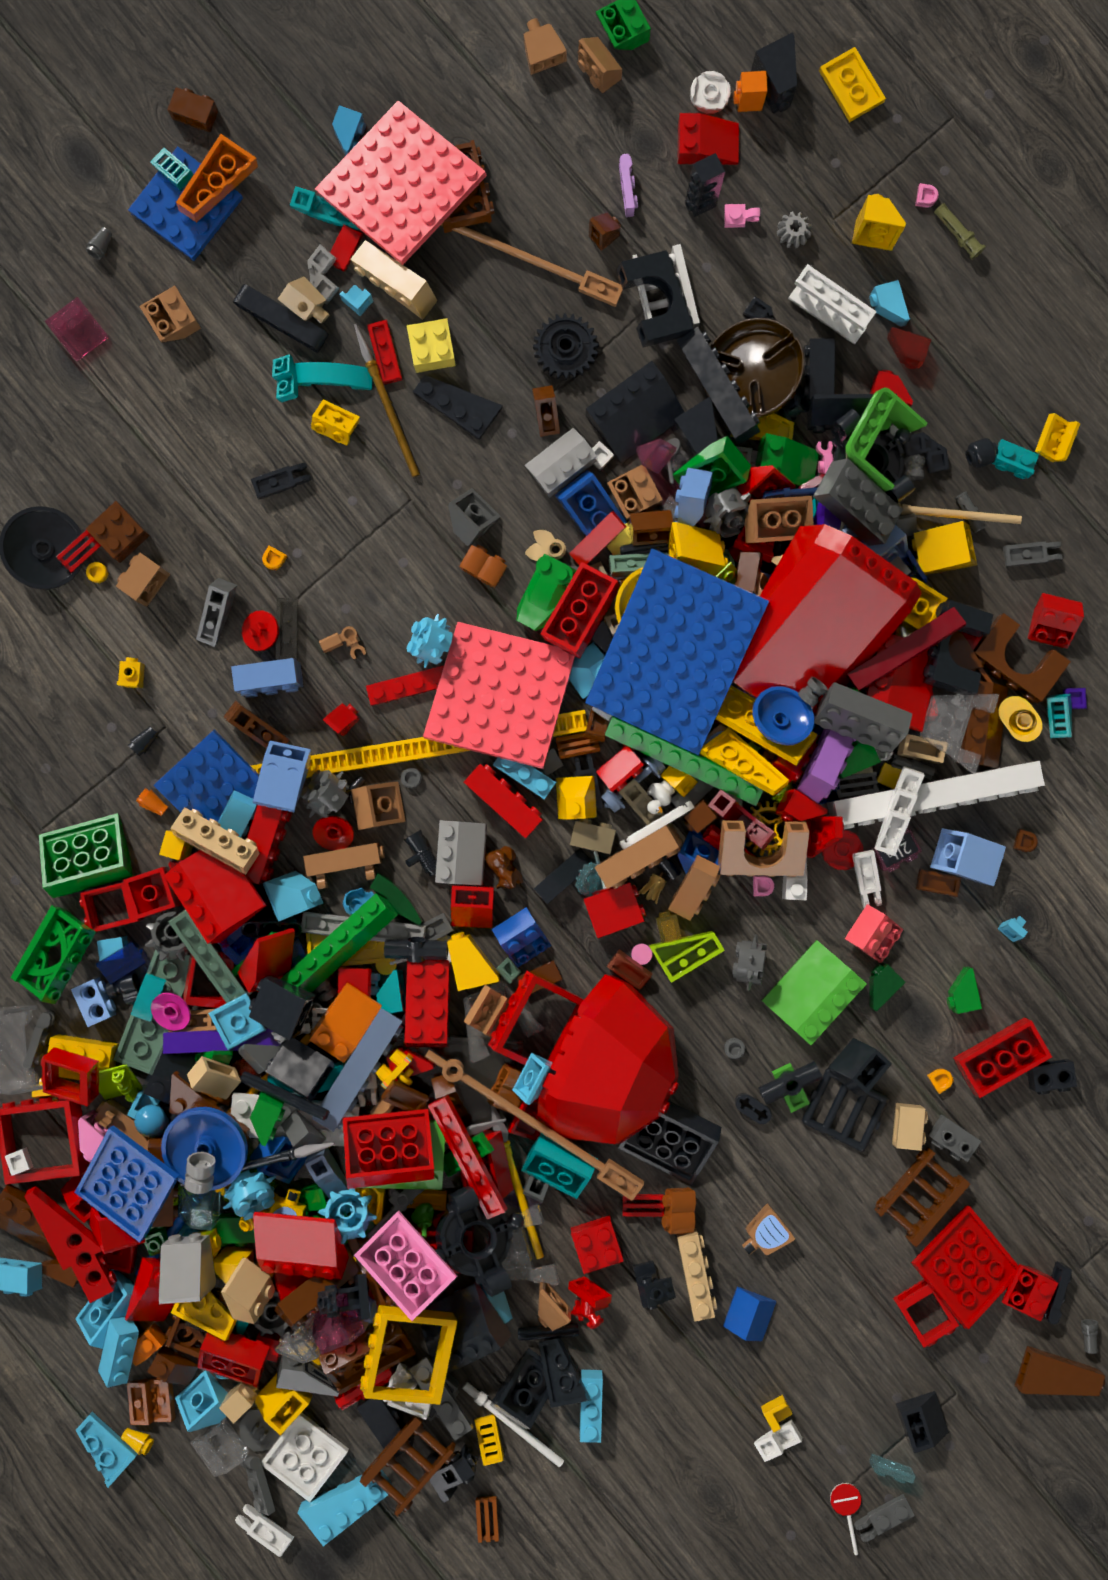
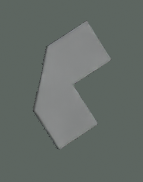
M320 244L307 260L310 283L326 299L325 304H328L339 288L325 274L337 258Z

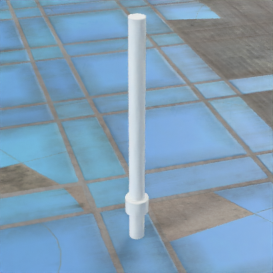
M468 1382L463 1385L462 1389L474 1398L475 1403L479 1406L483 1405L555 1465L560 1467L563 1464L564 1460L529 1431L523 1429L490 1405L492 1401L487 1398L488 1395L482 1390L478 1391Z

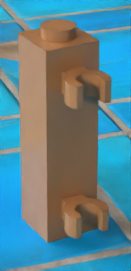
M379 843L307 855L303 856L307 877L316 875L318 889L328 888L325 873L365 866L367 880L375 879L374 864L383 863L382 859L385 858L383 846H379Z
M112 1098L106 1102L103 1101L96 1109L98 1114L94 1120L99 1122L102 1127L108 1129L114 1125L147 1151L149 1139L163 1138L164 1134L156 1138H148L141 1135L135 1127V1119L127 1116L129 1110Z

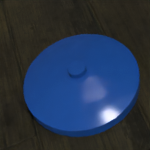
M195 1107L180 1113L168 1125L162 1138L161 1151L165 1165L180 1175L178 1181L183 1185L185 1184L188 1156L196 1152H206L213 1155L216 1160L213 1173V1187L210 1190L213 1191L229 1185L238 1177L247 1160L248 1145L242 1128L231 1116L215 1108Z

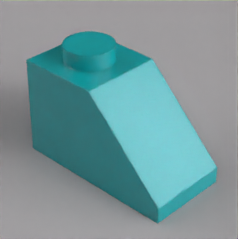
M400 970L392 971L376 995V1002L381 1004V1008L392 1015L406 1013V986L404 973Z

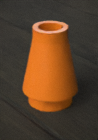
M147 788L143 790L136 800L140 807L160 816L169 807L152 790L149 791Z

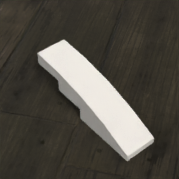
M905 766L903 767L875 845L876 850L893 856L896 855L911 819L910 814L917 800V793L925 776L924 773Z

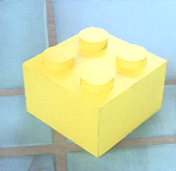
M447 318L407 325L416 373L456 366Z

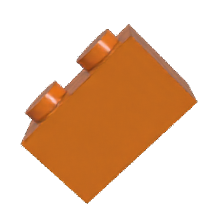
M766 71L741 72L740 80L736 81V91H734L733 96L738 112L762 111L767 94Z

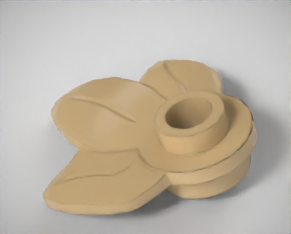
M537 530L533 532L537 543H534L525 552L530 559L538 561L544 554L559 560L565 555L566 546L561 540L554 539L550 532ZM554 546H558L560 548V551L558 553L552 552V548Z

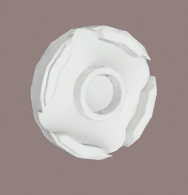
M715 71L701 73L700 76L693 80L690 89V99L693 105L699 111L706 114H715L723 110L728 104L731 95L729 82H727L722 74Z

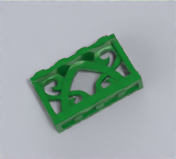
M53 905L48 910L10 978L23 985L37 996L40 1001L56 1004L96 931L71 915V912ZM66 921L71 924L67 928L64 926ZM77 929V932H76L75 935H74V934L68 935L72 930ZM61 943L60 962L47 968V954L50 948ZM35 976L38 977L36 984L32 982ZM43 978H44V984H45V986H46L44 990H43V988H42Z

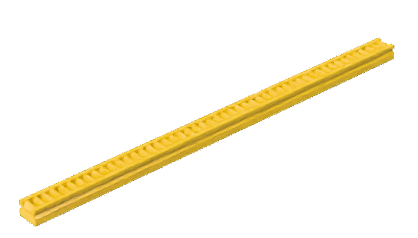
M585 710L559 714L553 737L585 732L587 728ZM419 737L311 755L310 767L306 778H311L317 770L322 772L329 770L335 774L341 771L347 772L471 750ZM262 764L252 765L251 767L260 774Z

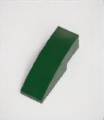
M378 873L370 889L387 897V900L398 914L421 925L423 919L411 899L392 880Z

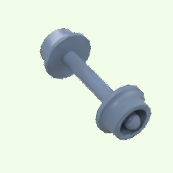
M643 756L641 759L646 764V767L634 779L640 783L651 772L657 778H660L661 773L666 767L661 761L650 756ZM607 787L606 793L601 797L605 802V808H610L614 813L621 808H626L620 801L623 798L617 791L614 794Z

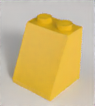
M960 521L914 533L915 539H912L913 550L917 551L918 554L916 567L922 574L928 575L977 565L970 525L966 522Z
M672 522L668 544L669 556L714 576L728 564L727 558L723 556L725 544L724 541H721L720 534H717L715 531Z
M460 932L451 936L447 944L458 991L500 981V974L470 934L465 935L464 932Z

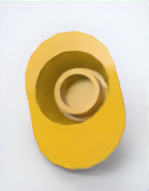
M1011 696L1000 704L999 717L1015 739L1029 742L1035 740L1040 735L1042 720L1025 698Z

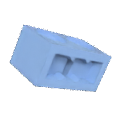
M100 977L71 989L87 1027L116 1015L115 1003L112 999H109L106 992V983ZM89 987H93V988H94V990H95V996H94V997H91V996L88 994V988H89ZM98 1005L101 1006L104 1010L102 1016L98 1015L96 1012V1008Z

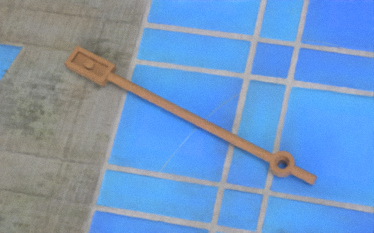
M468 227L452 229L476 241L580 284L579 292L611 306H617L623 292L621 284L588 270L583 277Z
M430 1050L426 1053L425 1058L442 1068L443 1077L447 1081L457 1082L461 1080L599 1170L600 1172L597 1175L599 1180L633 1201L644 1186L642 1179L611 1159L606 1164L602 1163L464 1073V1065L461 1061L457 1059L446 1061ZM451 1067H456L457 1071H452Z

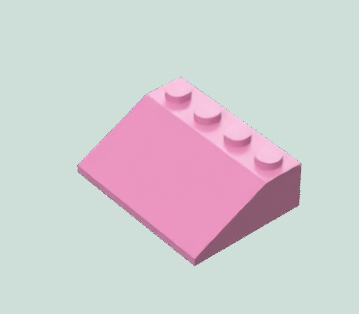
M400 1211L354 1255L411 1321L457 1277Z

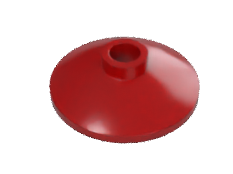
M322 817L314 824L313 837L321 847L335 851L345 849L352 843L354 831L350 823L341 817Z

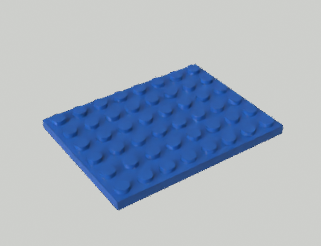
M652 548L585 703L699 755L768 606L769 600Z

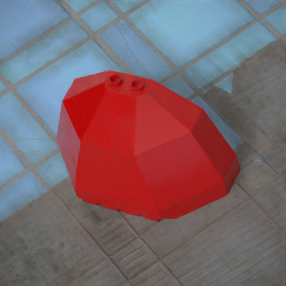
M605 974L580 1004L577 1010L579 1017L574 1015L568 1029L573 1031L574 1034H565L559 1047L565 1054L557 1052L550 1067L556 1071V1074L548 1072L542 1086L545 1088L541 1090L538 1099L537 1120L564 1138L619 1144L667 1112L670 1106L668 1100L671 1094H675L679 1085L677 1083L679 1075L674 1028L631 984L615 976Z

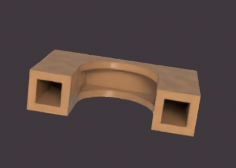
M722 820L718 857L720 875L804 876L809 840V830L806 822H785L783 841L780 848L772 855L754 857L744 850L746 835L744 822Z

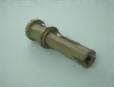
M945 203L935 210V215L941 219L945 226L959 240L958 245L970 254L971 260H974L985 250L986 246L979 243L974 237L975 233L968 231Z

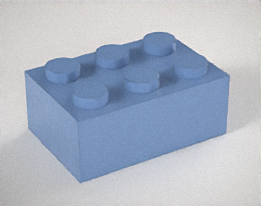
M294 658L231 666L234 691L241 694V696H245V698L257 697V693L274 695L278 694V690L296 692L299 687H303L301 664Z

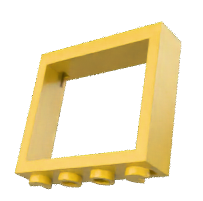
M379 1305L378 1312L373 1317L374 1331L369 1336V1355H366L364 1360L365 1376H361L360 1390L363 1391L364 1397L366 1399L440 1405L457 1325V1319L451 1312L423 1310L411 1321L400 1307ZM387 1320L442 1326L429 1391L374 1386Z

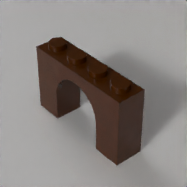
M1003 613L994 620L991 625L990 634L982 637L974 649V653L982 666L990 670L989 673L992 676L1006 681V685L1010 689L1018 690L1024 694L1023 698L1028 702H1042L1071 661L1056 650H1051L1046 653L1035 670L1030 674H1020L1013 671L1005 660V648L1020 624Z

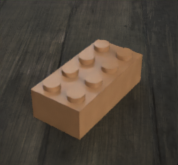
M670 822L640 841L600 862L594 868L607 889L612 886L616 889L628 880L627 877L631 876L633 879L645 871L644 867L649 866V868H652L663 860V856L666 855L669 858L681 850L680 846L683 844V841Z

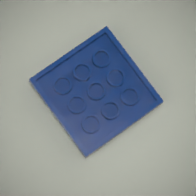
M178 146L172 153L192 171L193 175L201 165V163ZM170 160V162L164 167V169H166V168L172 163L171 160ZM175 166L169 173L171 174L177 168V166ZM181 170V171L175 176V178H177L183 171ZM158 171L128 211L191 260L195 261L241 202L243 196L233 189L196 223L181 213L176 204L186 186L180 191Z
M214 729L153 786L180 812H182L184 807L190 811L195 809L203 815V818L207 820L213 819L218 822L234 790L254 798L259 774Z
M113 1125L108 1128L74 1193L140 1243L148 1234L180 1175Z

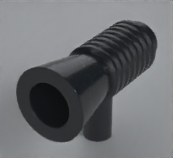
M422 830L405 838L404 841L415 853V855L405 860L406 865L411 867L419 862L426 874L428 873L429 876L436 874L437 859H435L431 849L427 847Z

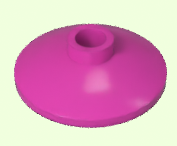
M162 993L152 1001L151 1013L160 1026L168 1030L177 1031L188 1025L191 1012L189 1006L181 997L172 993Z

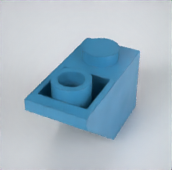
M339 105L332 125L346 156L358 144L360 135H363L365 132L366 123H364L362 113Z

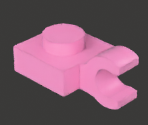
M725 204L724 228L745 227V221L758 222L760 208L745 210V204Z
M818 442L816 445V451L822 457L821 461H818V473L826 474L830 464L833 462V454H831L832 442H828L827 450L821 448V442Z

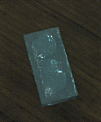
M871 1454L869 1462L876 1474L892 1476L900 1483H914L916 1475L911 1467Z

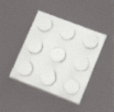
M301 1412L282 1433L261 1463L264 1468L308 1502H311L347 1454L349 1448Z

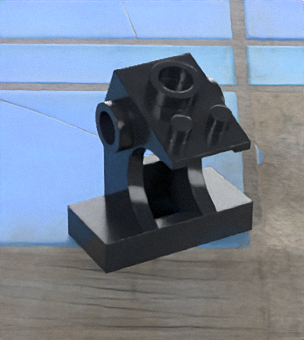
M653 1260L633 1265L643 1308L647 1307L648 1310L656 1309L659 1307V1304L676 1298L671 1277L657 1279Z
M366 1274L354 1276L355 1287L338 1289L337 1285H329L324 1287L325 1291L318 1292L317 1305L320 1315L327 1314V1318L340 1317V1312L357 1310L358 1321L370 1319ZM347 1293L348 1306L338 1307L336 1295Z
M466 1444L460 1452L455 1451L453 1459L448 1464L444 1463L429 1480L443 1503L451 1499L458 1488L457 1485L461 1483L467 1484L475 1477L476 1465L479 1459L471 1453L473 1452L472 1447L468 1448ZM436 1452L427 1457L431 1464L438 1459ZM449 1470L453 1472V1474L455 1475L454 1477L450 1476V1474L448 1473Z

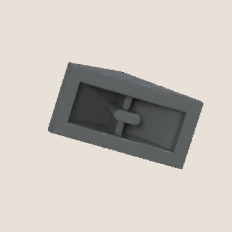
M244 1044L239 1048V1054L258 1074L266 1070L270 1059L275 1058L279 1052V1046Z
M297 1109L281 1123L283 1130L295 1148L304 1145L322 1144L326 1140V1137Z
M529 1175L523 1187V1194L542 1203L549 1184Z

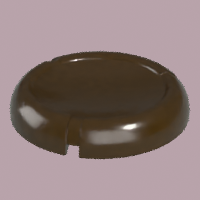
M766 318L740 321L724 330L710 346L711 349L715 347L721 356L718 360L720 365L725 363L731 373L728 375L729 380L736 381L740 388V391L737 392L740 398L745 396L750 404V407L747 408L749 413L752 414L754 412L757 418L766 417L783 408L800 387L805 368L804 353L798 338H795L793 332L780 322Z

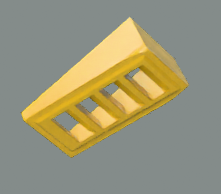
M495 1415L474 1419L483 1465L502 1462L504 1460V1452ZM492 1424V1427L481 1429L483 1425ZM494 1433L493 1436L483 1438L485 1434ZM496 1442V1445L485 1447V1444Z

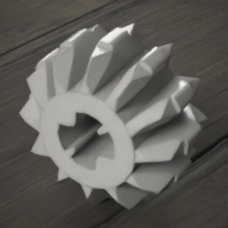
M792 211L789 216L784 215L782 221L778 223L777 227L779 230L777 231V236L781 237V243L788 242L787 248L791 244L795 248H798L799 244L805 245L807 239L811 236L809 230H811L812 224L807 223L809 220L808 216L801 218V212L795 216Z

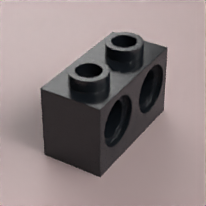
M1069 1059L1046 1061L1027 1071L1029 1088L1040 1095L1049 1094L1050 1090L1057 1089L1059 1092H1066L1071 1090L1070 1087H1077L1074 1062ZM1065 1071V1078L1059 1081V1074ZM1041 1074H1044L1045 1080L1039 1084L1038 1078Z

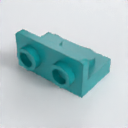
M1001 439L997 445L998 454H996V460L992 463L995 465V468L1001 471L1008 470L1013 472L1014 476L1020 479L1031 477L1035 472L1034 466L1039 454Z

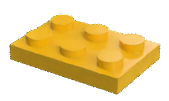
M856 47L819 68L821 76L849 122L874 109L886 100Z

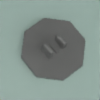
M258 1408L250 1409L239 1423L241 1442L254 1452L270 1450L281 1436L265 1422Z

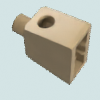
M305 277L288 283L278 297L280 302L303 320L314 317L322 324L329 316L322 308L326 299Z

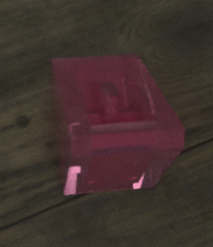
M658 439L638 446L636 451L641 464L659 474L676 452L677 447L662 439Z

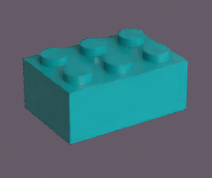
M540 1133L530 1149L521 1171L577 1199L590 1181L595 1168Z

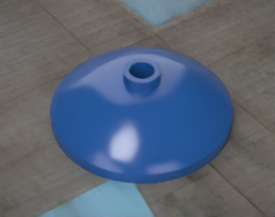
M782 686L771 687L761 692L754 702L752 714L755 725L772 742L781 745H795L804 741L812 732L814 726L813 710L809 704L800 698L797 691Z

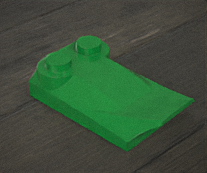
M546 554L540 557L536 563V571L517 607L516 621L535 631L544 628L577 570Z

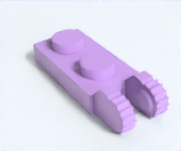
M622 154L619 160V173L625 216L633 217L635 208H638L637 196L633 195L632 189L635 188L634 176H630L632 172V158L628 154Z

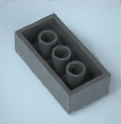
M849 459L833 461L813 495L814 498L868 546L885 544L903 511L891 497Z
M834 682L818 702L814 723L822 728L833 730L842 736L855 739L862 744L875 747L882 752L891 753L908 735L912 713Z

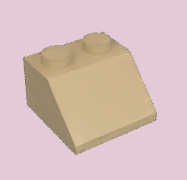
M243 1257L221 1293L233 1319L255 1324L259 1316L262 1315L269 1299L273 1297L275 1287L267 1273L261 1271L254 1263Z

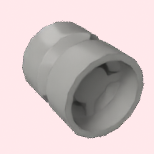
M196 1152L188 1156L184 1184L187 1191L194 1194H204L212 1189L216 1163L213 1155L206 1152Z

